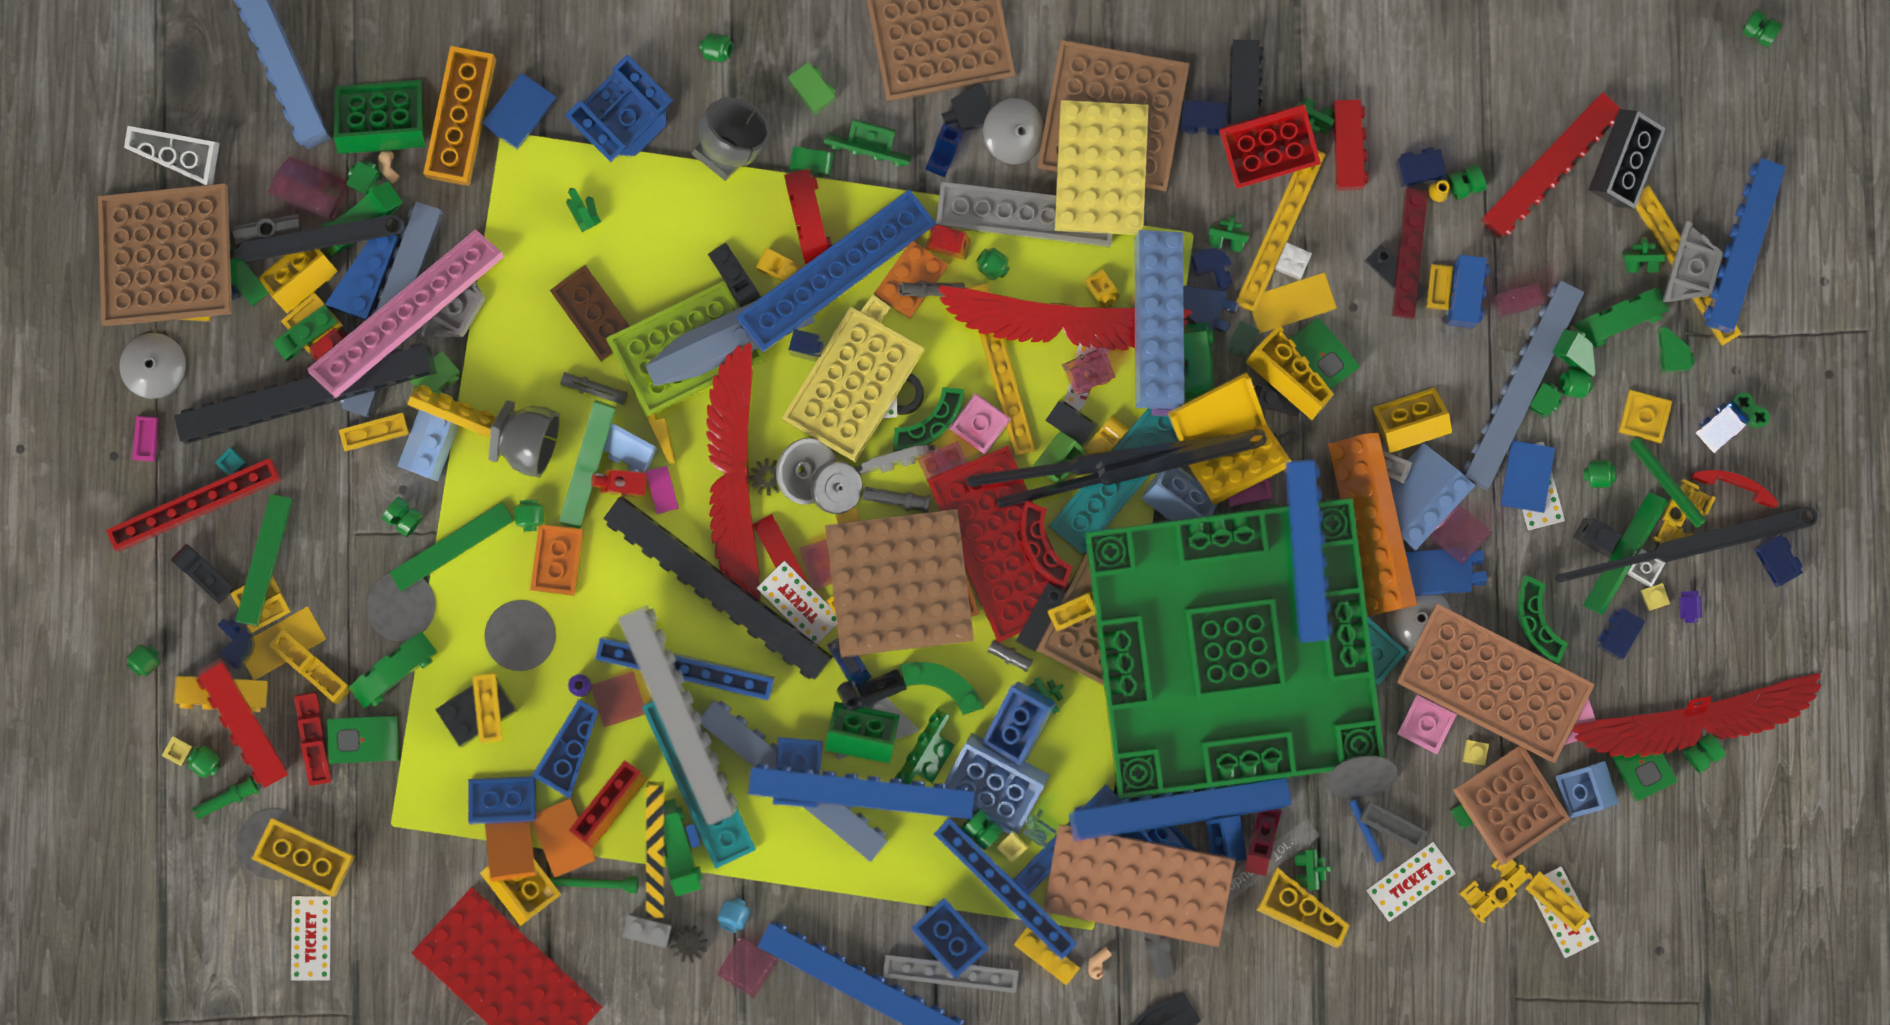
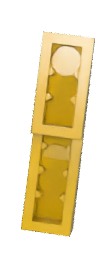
M656 413L647 417L670 465L676 464L666 419H657Z
M1092 591L1047 611L1056 632L1095 615Z
M282 629L268 645L333 703L339 705L350 693L349 684L285 629Z

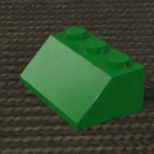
M835 701L824 751L890 764L900 715L865 707L848 711L843 703Z

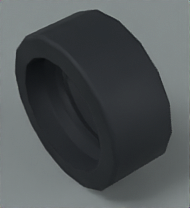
M910 373L906 381L915 387L916 396L906 406L897 405V414L908 415L915 412L921 406L924 399L923 386L920 380L912 373Z

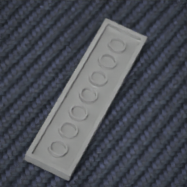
M941 182L936 225L953 229L1111 247L1112 234L1055 231L1056 195Z

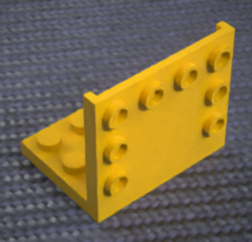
M1247 372L1168 412L1178 442L1237 434L1253 429H1262L1266 434L1267 441L1259 448L1188 465L1213 506L1284 470L1285 462H1291L1266 424L1252 381ZM1254 436L1250 441H1258L1262 436Z

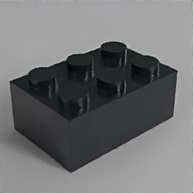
M496 677L502 722L518 712V709ZM474 685L435 709L459 747H464L479 737Z

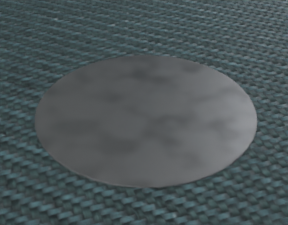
M387 574L375 583L367 600V614L371 625L380 635L393 641H407L419 632H424L430 625L435 613L434 594L424 579L401 592L391 575Z
M511 601L500 606L490 616L485 628V644L491 657L502 667L514 671H526L542 664L550 655L555 643V628L551 617L542 607L529 601Z
M1374 756L1358 757L1334 768L1328 776L1327 786L1332 793L1339 797L1348 799L1368 798L1380 794L1391 787L1397 779L1398 771L1396 766L1385 758Z
M266 809L255 813L243 824L238 834L237 851L242 864L250 873L262 879L278 880L287 877V875L252 859L271 818H276L304 832L306 831L301 822L289 812L280 809Z

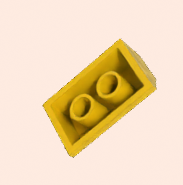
M317 249L283 256L260 275L258 279L286 313H289L298 307L305 298L312 295L322 284L332 279L338 271L323 252Z
M1435 387L1372 407L1382 439L1389 453L1452 433L1449 412Z
M535 859V876L494 882L490 881L488 865L480 874L520 926L561 895Z

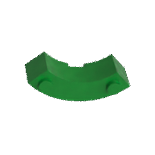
M388 181L381 185L376 183L368 189L369 193L353 208L334 221H326L320 228L392 215L403 202ZM354 243L328 247L325 250L332 258Z
M1659 287L1611 306L1613 311L1608 308L1574 325L1577 330L1586 334L1585 338L1592 343L1594 348H1598L1607 343L1605 339L1649 320L1652 324L1663 319L1662 314L1668 312L1669 308L1666 302L1662 301L1663 295Z
M1208 322L1184 326V363H1188L1186 365V375H1184L1185 404L1215 389L1211 343H1214L1213 329L1209 330Z
M942 387L939 402L926 419L912 426L894 428L893 452L915 446L929 445L939 439L957 418L963 402L964 389Z
M1527 575L1522 576L1516 597V612L1520 628L1528 643L1539 655L1554 664H1559L1568 643L1560 639L1544 619L1542 599L1546 584Z
M421 631L390 654L391 658L389 655H386L373 665L374 667L366 674L361 675L349 689L364 709L371 704L375 707L384 701L383 696L419 667L425 669L433 663L432 658L437 651Z
M913 662L900 665L906 687L926 685L938 688L947 693L956 702L962 715L984 709L981 699L971 684L955 671L945 666L928 662Z
M674 798L664 801V859L671 885L677 897L702 889L700 880L703 879L700 866L696 867L682 821V819H685L683 807H678Z

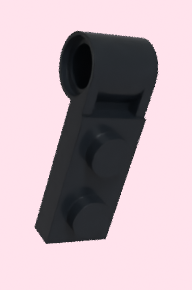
M727 243L708 253L709 258L741 307L761 298L756 287Z
M1252 381L1260 407L1299 417L1300 409L1273 386Z
M187 543L170 559L218 604H221L235 589Z
M898 669L857 686L852 681L843 682L837 688V693L846 710L854 711L907 690V687Z

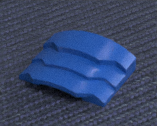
M628 54L612 68L613 73L584 102L580 100L565 114V117L610 162L618 156H636L667 126L666 110L673 102Z

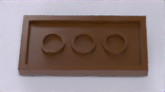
M584 265L553 287L550 292L599 360L603 362L614 354L606 340L607 337L630 326L587 266Z

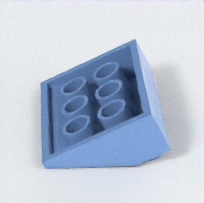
M1425 443L1407 460L1413 464L1405 483L1389 479L1403 543L1412 552L1428 538L1475 487L1466 476Z
M971 733L944 784L947 785V789L956 790V786L969 787V791L974 792L972 814L981 808L989 816V821H995L1004 832L1009 834L1011 831H1014L1018 835L1050 775L1027 762L1021 765L983 744L984 739Z

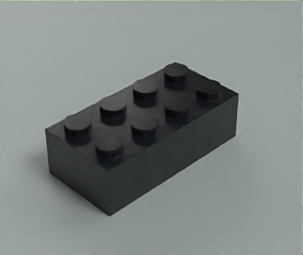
M1233 39L1229 63L1228 126L1262 116V112H1258V107H1260L1263 97V91L1259 90V86L1263 81V68H1259V64L1263 60L1264 53L1263 47H1260V40Z
M1619 109L1588 190L1616 207L1635 209L1666 128L1639 111Z

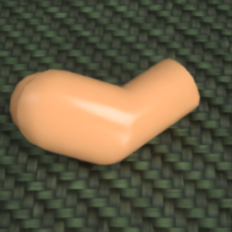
M385 150L378 156V169L391 183H394L399 178V175L391 168L394 154L390 150Z
M1106 947L1089 959L1088 972L1096 980L1103 977V962L1112 956Z

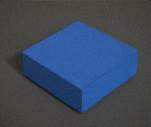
M696 825L686 826L691 847L701 846Z

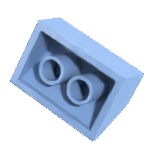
M419 409L397 466L438 482L459 425Z
M613 423L611 424L604 452L609 454L608 459L617 464L622 461L628 464V470L646 473L658 452L655 446Z
M1181 468L1156 473L1142 496L1143 501L1168 520L1209 516L1213 514L1216 505L1213 506L1199 482Z

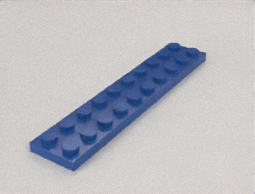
M909 189L738 314L736 319L760 350L765 352L936 225V222Z

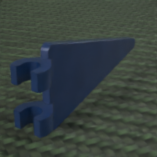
M1183 286V309L1192 311L1189 318L1195 323L1208 322L1209 330L1215 328L1226 333L1230 323L1218 319L1222 308L1232 313L1236 312L1239 303L1226 299L1227 293L1223 291Z

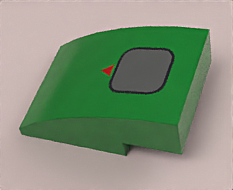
M1316 318L1290 338L1295 343V349L1300 356H1305L1309 361L1308 365L1311 370L1319 374L1330 390L1360 368L1343 344L1319 318Z
M398 716L327 719L329 764L400 761Z
M1641 753L1631 757H1624V754L1610 756L1635 802L1678 782L1663 753L1659 755H1653L1652 753L1646 757H1640Z

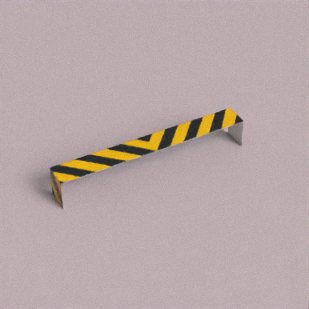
M648 781L646 785V918H664L665 781Z

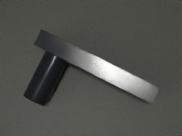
M1380 245L1365 262L1394 290L1397 260L1388 250ZM1420 282L1418 283L1417 301L1428 291Z
M1047 583L1016 642L1035 652L1051 622L1047 611L1059 606L1066 592Z

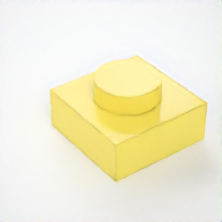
M872 295L860 312L880 323L891 307Z
M1663 583L1641 590L1647 611L1670 604Z
M172 736L162 756L183 766L193 746Z
M1466 740L1462 762L1485 766L1489 744Z
M1011 831L996 846L1011 863L1028 849V845L1014 831Z

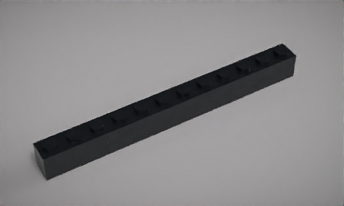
M416 343L412 344L410 349L403 351L402 349L392 350L389 355H386L336 398L311 374H307L304 379H289L280 386L275 384L268 385L259 392L255 390L247 391L238 398L230 396L223 398L220 403L214 404V402L202 404V408L184 409L180 411L181 414L174 415L179 440L189 444L433 375L437 371L431 348L426 344Z
M624 496L616 500L603 518L607 521L606 525L615 532L619 530L625 535L624 539L627 542L640 546L642 548L641 552L651 559L653 557L660 562L659 566L667 572L673 571L678 575L676 577L677 580L684 585L690 584L695 588L694 592L703 599L707 597L713 602L711 605L720 612L724 610L730 615L729 619L738 626L740 624L745 626L750 636L755 639L759 637L766 642L764 644L766 648L774 653L777 651L783 655L782 659L790 666L794 664L800 668L799 672L807 679L813 678L815 680L833 658L830 653Z

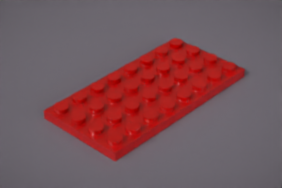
M1005 446L927 480L940 511L958 510L965 569L998 643L1020 634L1047 583L1066 592L1069 586L1068 582L1065 588L1054 585L1045 579L1029 561L1020 535V517L1024 503L1005 508H999L996 500L1000 497L1027 491L1028 489L1023 479L972 487L967 485L966 478L971 475L1018 469L1009 446ZM1045 530L1047 542L1050 548L1054 551V548Z
M473 887L464 894L411 952L414 957L488 1025H587L603 1008Z

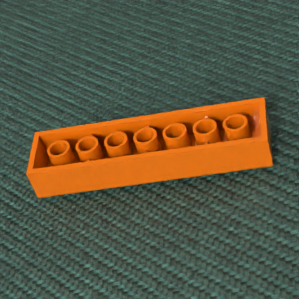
M1379 433L1362 434L1328 444L1340 499L1353 498L1367 616L1417 606Z

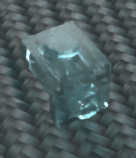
M1039 809L1036 815L1031 813L1024 824L1027 825V828L1023 834L1045 849L1056 833V830L1039 819L1043 813V810Z

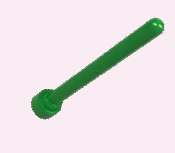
M628 876L624 880L548 877L554 886L623 889V891H627L629 894H637L638 876Z

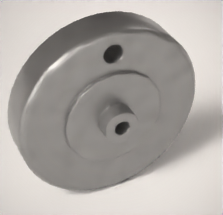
M836 460L826 462L813 474L810 483L811 497L816 506L831 514L846 513L858 503L861 497L862 480L860 474L849 463Z

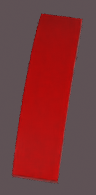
M1705 470L1690 475V479L1709 486L1714 485L1716 479L1753 492L1752 501L1772 509L1778 506V501L1768 490L1745 476L1721 470Z
M771 514L754 523L753 526L775 568L785 561L810 586L773 515Z

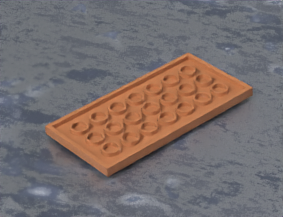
M1437 603L1396 683L1552 763L1556 762L1595 685Z
M1059 824L1043 911L1219 947L1235 859L1119 835L1073 841L1071 826Z

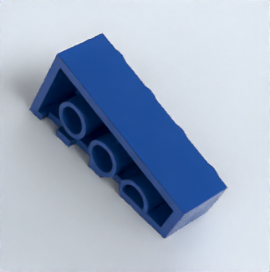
M397 236L368 240L325 305L331 309L366 321L371 316L373 309L376 308L378 294L386 281V272L394 260V250L399 246L401 240Z
M578 698L532 773L533 777L569 799L571 798L598 713L596 708Z

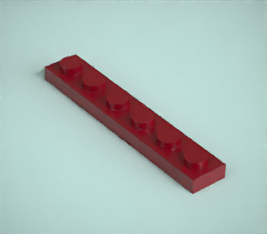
M1405 189L1392 317L1412 320L1415 318L1428 191Z

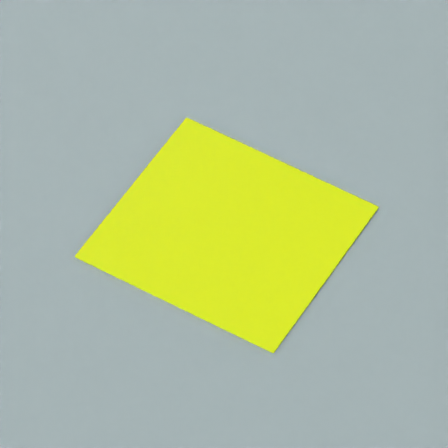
M529 135L517 150L500 138L484 237L502 252L504 258L477 279V285L486 301L470 325L458 402H467L479 411H489L496 418L507 400L515 402V411L529 406L546 407L559 413L560 425L557 439L544 435L545 438L556 441V445L546 471L540 478L527 476L512 469L503 456H500L497 462L488 460L490 438L461 426L458 428L449 454L435 544L501 502L505 505L514 522L430 574L429 586L435 598V613L430 625L423 633L437 653L432 658L433 663L425 669L419 667L415 670L391 819L392 826L486 840L485 824L468 823V779L531 777L578 698L598 710L571 795L578 816L583 813L624 760L638 769L648 779L592 849L595 857L646 864V785L648 781H665L664 801L675 798L677 806L683 807L685 819H682L685 830L686 826L695 824L642 709V706L654 700L641 670L595 660L600 637L606 636L628 642L618 618L648 605L649 609L653 608L658 620L655 623L658 630L662 628L666 636L665 646L667 650L671 649L674 653L775 676L769 700L685 681L682 685L685 691L689 690L694 701L691 705L694 712L698 711L700 716H702L714 701L719 704L722 700L731 708L729 713L734 717H737L738 714L749 722L747 727L750 730L754 731L757 729L766 736L764 741L769 745L772 743L777 745L778 737L823 741L820 775H823V771L836 772V777L845 778V774L859 775L858 779L867 780V776L881 777L880 782H889L890 778L895 779L896 774L901 771L905 764L907 755L915 747L919 735L925 730L930 716L935 713L936 709H939L950 715L939 735L955 744L933 783L918 774L914 776L912 781L925 782V787H934V783L944 784L970 734L973 733L982 739L985 738L1013 684L1019 681L1029 686L1034 683V679L1040 677L1049 692L1051 689L1047 684L1048 681L1053 679L1056 686L1063 683L1064 688L1059 691L1064 698L1058 701L1054 694L1051 695L1060 711L1055 714L1051 713L1030 756L1025 761L1050 775L1018 833V836L1028 845V849L1011 863L996 847L1008 835L1004 831L986 850L977 845L1012 880L1057 835L1059 824L1066 825L1070 821L1069 814L1075 811L1074 808L1085 806L1105 784L1114 792L1115 772L1104 686L1037 650L1034 652L1016 642L1019 634L999 643L1010 649L1013 647L1016 649V652L1033 659L1027 672L1011 663L1008 665L1004 663L1005 660L988 653L992 641L996 640L968 574L967 577L980 613L971 617L973 642L866 654L860 658L858 655L852 656L859 669L851 674L833 644L834 641L839 639L836 625L818 643L833 658L815 680L813 678L807 679L799 672L800 668L794 664L793 666L787 664L782 659L783 655L777 651L774 653L764 646L766 642L759 637L755 639L750 636L745 626L742 624L738 626L729 619L730 615L724 610L723 612L716 610L711 605L713 603L707 597L705 599L699 597L694 592L695 588L690 584L684 585L677 580L676 577L678 575L673 571L667 572L659 566L660 562L654 557L651 559L641 552L642 548L640 546L627 542L624 539L625 535L619 530L615 532L606 525L607 521L603 518L621 496L600 493V487H593L580 528L584 532L575 596L530 590L539 526L537 531L523 532V527H518L515 524L514 508L520 504L521 500H537V503L543 506V525L578 529L559 522L595 400L616 406L612 423L656 447L658 452L647 471L668 466L679 509L657 514L648 478L646 479L644 496L624 497L720 570L719 558H715L716 542L713 544L711 540L713 530H710V522L713 517H709L710 509L713 504H709L710 497L713 492L710 493L711 486L718 478L725 474L710 462L709 456L711 454L707 446L710 443L706 432L710 431L706 424V419L709 418L707 415V405H711L709 390L713 389V385L656 413L657 419L665 418L668 424L676 464L670 465L615 355L612 354L601 362L550 290L586 265L629 326H632L724 281L709 258L708 253L727 243L762 298L783 282L756 269L765 248L805 266L796 229L798 225H795L784 174L789 173L740 167L725 181L700 160L640 152L636 156H618L610 162L593 144ZM816 177L819 189L815 190L825 236H830L833 246L904 194L906 190ZM570 188L576 189L586 209V198L590 196L594 199L597 215L601 223L584 232L580 230L566 204L567 199H571L568 193ZM911 191L936 222L940 195ZM1143 225V230L1183 232V286H1187L1193 234L1191 232ZM955 229L967 233L971 238L965 260L929 251L948 265L937 282H963L965 288L988 282L990 292L993 294L1048 304L1054 302L1072 304L1078 307H1100L1084 280L1103 269L1115 285L1120 297L1114 304L1105 308L1133 307L1129 302L1135 294L1134 238L1136 235L1112 234L1111 247ZM930 230L914 242L925 249ZM994 247L1008 257L1007 266L1010 269L1003 278L998 277L996 280H990L978 271L976 260L985 248L990 249ZM905 249L814 315V323L788 334L768 350L762 352L765 359L752 365L753 375L748 433L749 493L752 523L754 524L771 514L773 515L811 588L827 604L826 600L834 595L825 525L838 523L835 514L821 510L815 503H795L781 492L777 483L776 468L782 452L796 440L813 438L781 418L850 306L858 311L863 309ZM731 292V294H732V296H733V298H734L736 304L738 305L739 308H741V306L739 305L738 301L736 300V298L734 297L733 293ZM926 296L911 319H908L891 307L880 322L925 349L911 371L920 380L924 389V399L921 406L915 412L908 415L897 414V417L883 418L856 462L830 448L836 461L846 462L853 467H857L873 458L894 453V428L912 426L926 419L937 406L942 393V387L964 389L963 402L958 416L975 393L1001 411L978 329L965 327L967 323L955 320L954 317L957 315L946 311V308L950 306H946L940 301L939 298L942 296ZM1063 329L1055 338L1046 343H1043L1042 340L1032 343L1031 339L1019 342L1018 339L1010 341L1004 338L1036 451L1015 457L1007 428L1005 427L986 455L1009 446L1018 469L1034 467V463L1060 432L1045 420L1060 399L1065 401L1078 350V346L1072 344ZM1128 346L1129 350H1119L1117 348L1116 350H1109L1081 409V413L1097 423L1081 447L1084 448L1112 415L1130 430L1148 409L1135 408V348ZM564 372L581 378L585 376L588 377V380L628 392L624 405L585 392L581 394L579 390L560 385ZM905 381L897 394V405L906 406L914 400L916 390L910 382ZM596 389V390H598V391H601V392H604V393H607V394H610V395H613V396H614V394H612V393H608V392H605V391ZM948 429L939 439L928 445L936 444L937 454L916 459L915 464L909 466L895 465L894 470L885 473L877 470L860 475L862 494L858 503L853 508H856L860 521L924 513L923 511L912 509L906 511L904 507L863 500L864 488L867 486L905 494L911 491L915 495H931L928 513L939 512L940 510L927 480L985 456V454L951 429ZM603 452L597 474H602V471L630 470L627 469L628 464L622 461L617 464L607 458L609 456L608 453ZM799 466V468H798V473H799V472L801 471V469H802L801 466ZM1071 472L1064 481L1083 476ZM1156 474L1149 475L1105 529L1153 522L1154 508L1143 501L1142 496ZM1045 476L1023 479L1028 490L1055 484ZM1080 489L1032 500L1034 504L1047 508L1044 528L1056 555L1073 566L1068 579L1069 584L1085 553L1083 555L1080 554L1049 528V525ZM753 526L760 572L759 582L761 584L776 568ZM760 592V596H761V600H760V601L763 602L765 605H767L769 608H771L773 611H775L778 615H780L782 618H784V619H785L786 621H788L790 624H792V623ZM524 600L539 605L551 617L555 628V643L548 658L539 666L526 671H514L502 667L491 657L485 644V628L490 616L500 606L511 601ZM928 662L942 665L955 671L971 684L984 707L982 710L962 715L956 702L942 690L926 685L907 687V690L887 698L918 728L919 732L895 740L890 764L853 756H847L838 760L837 753L824 751L835 701L842 703L837 693L839 685L846 681H852L857 686L898 669L904 680L900 668L902 664ZM495 673L518 709V712L501 722L503 741L479 743L478 737L464 747H459L435 709L473 685V676ZM582 674L591 680L592 690L587 696L577 697L569 691L568 682L572 676ZM581 681L576 682V689H582L583 683ZM700 724L702 731H707L710 737L711 744H709L712 753L716 752L720 760L718 767L721 773L724 772L728 778L729 785L727 787L730 793H734L738 805L736 806L756 848L755 851L715 869L698 832L701 846L691 847L695 865L696 867L700 866L702 873L935 907L945 898L958 911L1021 920L934 835L949 818L960 829L967 819L852 806L850 811L856 816L859 812L869 820L867 825L872 829H875L877 826L887 834L885 837L887 843L870 862L804 807L773 805L772 797L748 795L750 769L754 767ZM536 779V813L569 799ZM530 822L532 845L534 848L543 849L534 826ZM1050 874L1029 895L1042 910H1044ZM1046 912L1059 926L1092 930L1095 926L1093 921Z

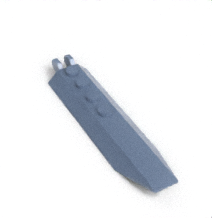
M756 301L678 336L646 365L654 386L697 377L717 368L721 363L725 364L726 356L729 353L732 356L733 350L737 346H741L742 351L747 343H751L752 351L758 349L757 344L736 319L738 314ZM812 316L810 319L801 324L792 332L801 329L811 323H814V316Z

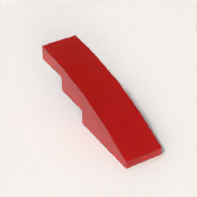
M317 691L294 695L298 715L297 722L309 786L331 783L329 758Z

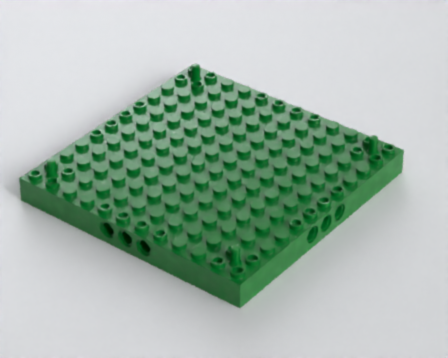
M1353 498L1318 501V509H1322L1323 522L1319 523L1320 532H1324L1325 544L1321 545V552L1326 556V567H1323V576H1327L1328 590H1325V599H1329L1330 612H1326L1327 621L1331 622L1332 633L1328 635V640L1299 641L1288 505L1084 532L1117 796L1119 799L1331 772L1338 765L1354 758L1366 756L1384 758Z

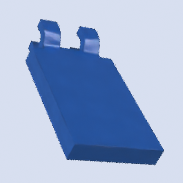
M1467 548L1406 552L1415 596L1471 592L1473 585H1486V571L1473 574L1472 565H1483V560L1485 559L1484 550L1474 551L1467 554Z

